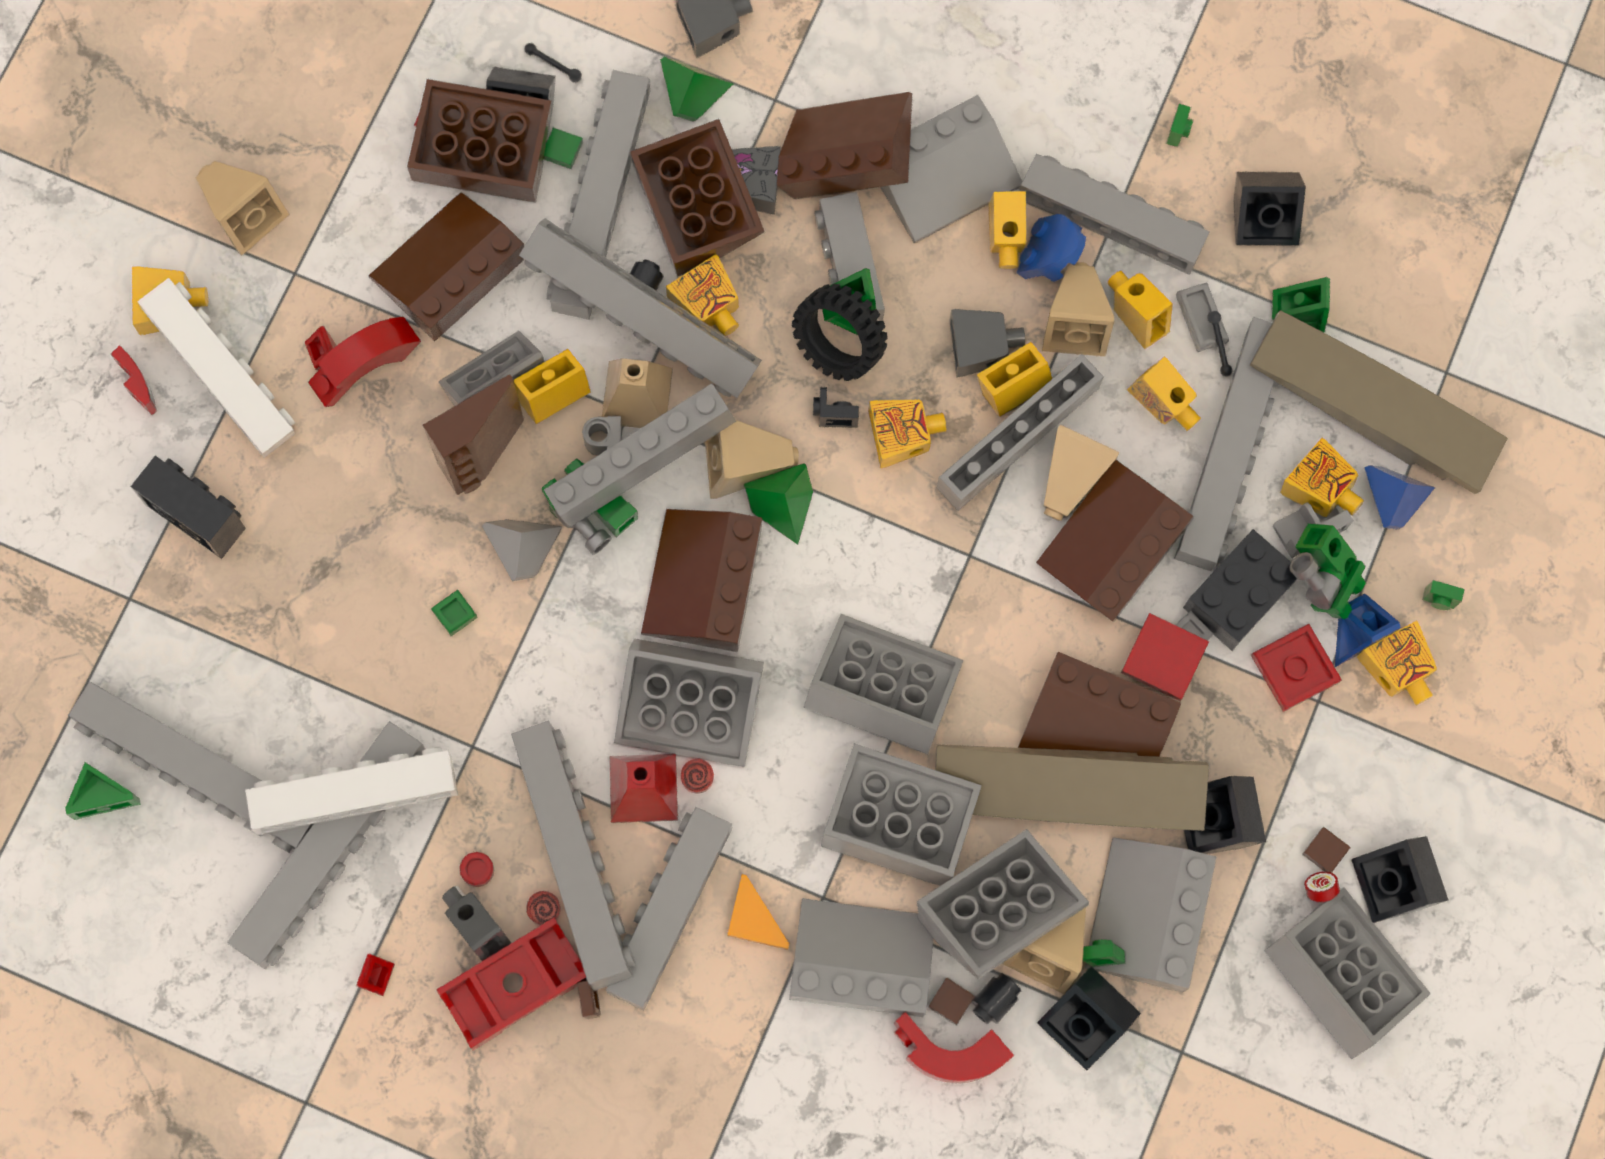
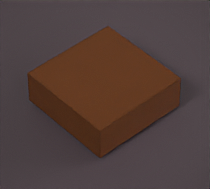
M1323 827L1302 855L1324 872L1332 873L1351 847Z
M946 977L928 1008L957 1026L975 995Z
M588 981L578 982L582 1017L587 1019L600 1017L598 991H594L588 984Z

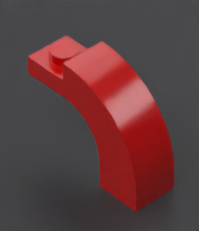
M404 316L379 321L351 335L328 352L318 362L321 368L308 383L325 407L334 406L361 377L382 365L403 362L421 340Z
M906 1012L894 1022L897 1028L894 1031L895 1036L906 1048L912 1045L915 1049L906 1057V1060L919 1072L942 1082L967 1083L982 1079L994 1073L1015 1056L992 1029L969 1048L951 1051L933 1044Z

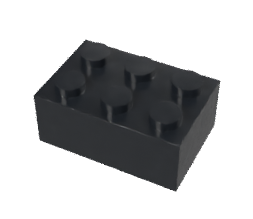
M154 456L130 487L147 507L222 559L246 529L240 520L242 515L235 510L236 506L224 496L219 495L216 499V496L209 491L210 488L200 479L194 476L190 480L183 473L184 469L173 460L167 458L164 462L157 456Z
M1252 529L1193 593L1183 608L1188 613L1192 611L1215 637L1233 651L1296 582L1297 578L1290 571L1291 561Z

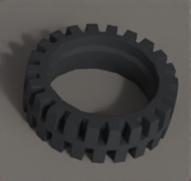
M827 284L816 289L797 307L793 314L795 319L792 321V327L795 330L792 333L794 339H800L796 344L798 349L806 350V353L803 355L807 361L811 358L814 360L812 366L816 370L823 367L822 374L829 376L833 373V379L836 380L844 378V381H851L853 378L856 380L872 369L884 355V351L887 348L885 341L888 339L887 332L882 330L886 326L884 321H877V318L880 316L878 310H870L869 307L872 303L868 299L865 302L861 301L863 296L861 293L856 291L854 294H851L852 288L844 286L841 289L840 284H833L831 287ZM818 309L836 312L849 321L861 341V356H852L841 352L828 341L818 323Z

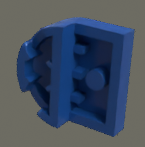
M1062 214L1039 218L1031 229L1032 236L1027 248L1024 249L1020 256V265L1016 273L1024 279L1045 276L1052 282L1063 278L1061 270L1068 263L1075 265L1083 252L1086 243V237L1081 233L1083 228Z

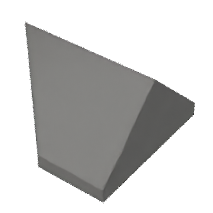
M508 519L486 522L482 525L512 581L533 578L538 574L563 527Z

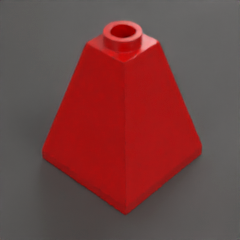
M676 754L610 756L611 823L678 821Z

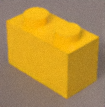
M1029 342L977 374L983 396L999 417L1030 399L1052 380L1048 362L1032 342Z
M569 349L564 350L514 379L519 402L536 424L591 393L585 370Z

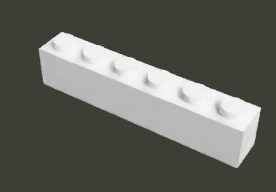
M169 278L137 301L140 308L263 458H265L295 435L294 429L291 427L295 424L294 420L284 408L279 411L271 403L274 396L263 383L257 386L250 375L254 372L242 357L236 360L229 352L233 346L221 332L217 336L209 327L213 322L201 307L197 310L192 307L188 302L192 297L180 282L174 285Z
M434 747L423 750L420 756L410 758L408 754H398L390 756L388 758L389 762L375 764L374 760L358 762L355 764L354 769L342 771L341 767H331L322 770V775L308 777V774L303 773L289 776L287 782L275 784L274 780L257 782L254 784V788L245 790L251 830L259 835L458 796L452 756L448 750L442 751L441 747Z

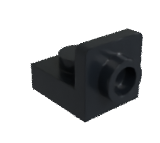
M820 387V397H813V416H819V427L858 428L859 406H852V403L846 401L834 402L833 405H827V387Z

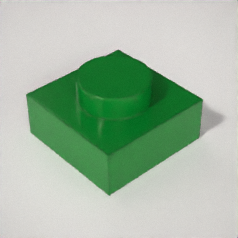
M1179 103L1166 144L1178 147L1182 137L1188 138L1193 124V120L1188 118L1191 110L1190 106Z
M1433 580L1425 588L1422 600L1431 602V606L1436 609H1454L1462 602L1465 589Z
M1095 940L1091 946H1083L1082 961L1092 967L1125 964V950L1113 944L1111 940Z

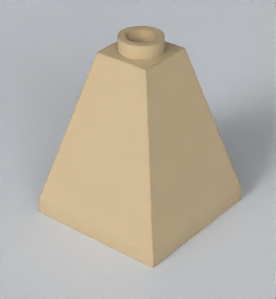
M214 161L211 165L202 167L198 176H196L216 220L241 255L246 253L289 216L288 211L269 180L262 175Z
M1084 262L1068 265L1049 312L1042 351L1106 356L1114 325V314L1093 266H1089Z
M623 358L609 361L602 417L621 416L622 426L642 428L668 411L673 369L650 361Z
M736 420L735 423L705 441L710 499H717L745 489L744 483L797 466L799 461L797 447L792 446V440Z
M1059 425L1043 505L1046 508L1044 514L1058 521H1062L1063 517L1067 518L1115 462L1119 452L1065 426Z
M1086 907L1006 960L1003 965L1064 994L1082 969Z

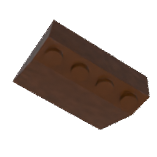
M427 79L407 165L411 180L536 203L543 169L552 101Z
M904 92L796 110L779 154L777 186L793 199L908 183L912 93Z
M720 119L630 151L634 169L677 277L686 274L715 254L721 258L764 233V228Z
M460 192L368 276L435 342L525 260L519 256L524 248V243L500 220Z
M510 374L423 424L437 464L457 495L462 492L465 494L473 492L480 487L481 481L486 479L524 421L512 376Z
M1115 460L1036 563L1112 622H1115L1194 519V516L1118 460Z
M666 509L641 635L738 652L762 531V518L724 511Z
M1057 652L1018 748L1137 753L1138 756L1160 757L1181 702Z

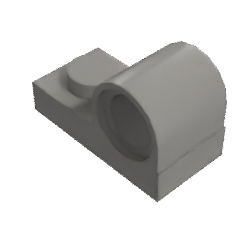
M621 416L594 417L584 424L582 433L588 452L598 456L622 441ZM597 431L607 434V437L600 442L590 439V436Z

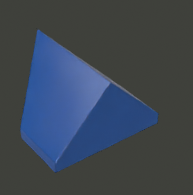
M1373 465L1364 467L1384 528H1403L1436 488L1385 467Z
M1366 594L1349 602L1352 610L1348 618H1338L1335 667L1356 657L1365 648L1401 628L1398 620Z

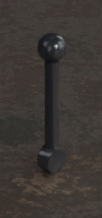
M533 43L525 45L524 50L527 55L539 57L569 75L570 81L574 83L581 80L580 70L569 69L537 50Z
M1211 311L1207 319L1213 324L1222 364L1220 373L1225 377L1230 376L1233 369L1227 361L1219 326L1221 314L1218 311Z

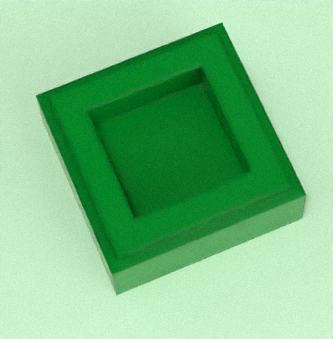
M553 128L546 143L544 160L572 169L583 143L582 137Z
M458 589L431 608L450 636H453L478 618Z

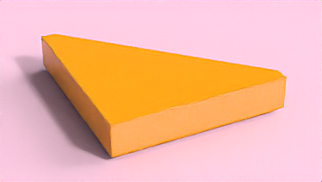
M742 874L727 936L788 950L789 942L747 875Z

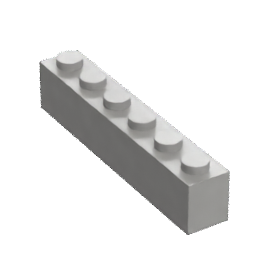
M1035 155L1019 190L1026 191L1027 202L1053 214H1062L1084 228L1189 275L1210 232L1196 221L1183 220L1175 216L1167 208L1154 207L1146 203L1138 195L1125 194L1109 182H1099L1090 178L1086 172L1080 169H1070L1061 165L1057 159L1051 156Z
M1081 354L939 476L936 488L959 511L1100 388L1104 376Z
M711 383L547 487L544 491L559 516L571 527L732 425L736 420Z
M695 807L692 814L688 812L685 814L678 831L683 832L678 844L673 842L670 844L663 860L668 862L663 874L656 873L650 885L649 891L653 895L648 905L642 903L634 918V922L638 923L633 935L627 933L622 942L624 947L629 945L635 960V965L630 967L633 977L609 985L606 989L608 994L643 1011L732 831V823L698 807Z

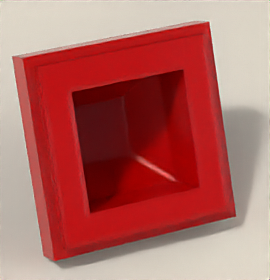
M320 326L305 341L315 370L321 368L318 362L337 346L324 326Z
M367 954L356 986L384 996L395 964L372 954Z

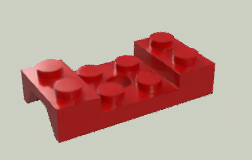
M553 917L436 989V991L458 1024L468 1045L474 1051L503 1033L502 1031L559 995L562 996L578 986V982L587 981L580 959ZM510 974H518L523 979L522 988L515 993H510L504 988V980Z

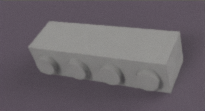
M857 192L820 199L819 210L815 211V220L818 230H824L826 240H821L824 258H830L832 269L828 270L830 285L864 268L870 269L876 309L880 313L877 321L883 320L885 308Z

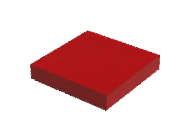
M1149 613L1121 673L1181 702L1209 641Z
M1310 624L1251 654L1252 659L1283 712L1342 681Z

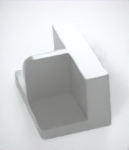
M1307 502L1298 511L1275 522L1273 528L1288 554L1293 558L1300 554L1295 546L1308 523L1334 525L1337 531L1341 533L1347 530L1354 520L1348 510L1339 513L1337 508L1329 516L1323 517L1315 513Z

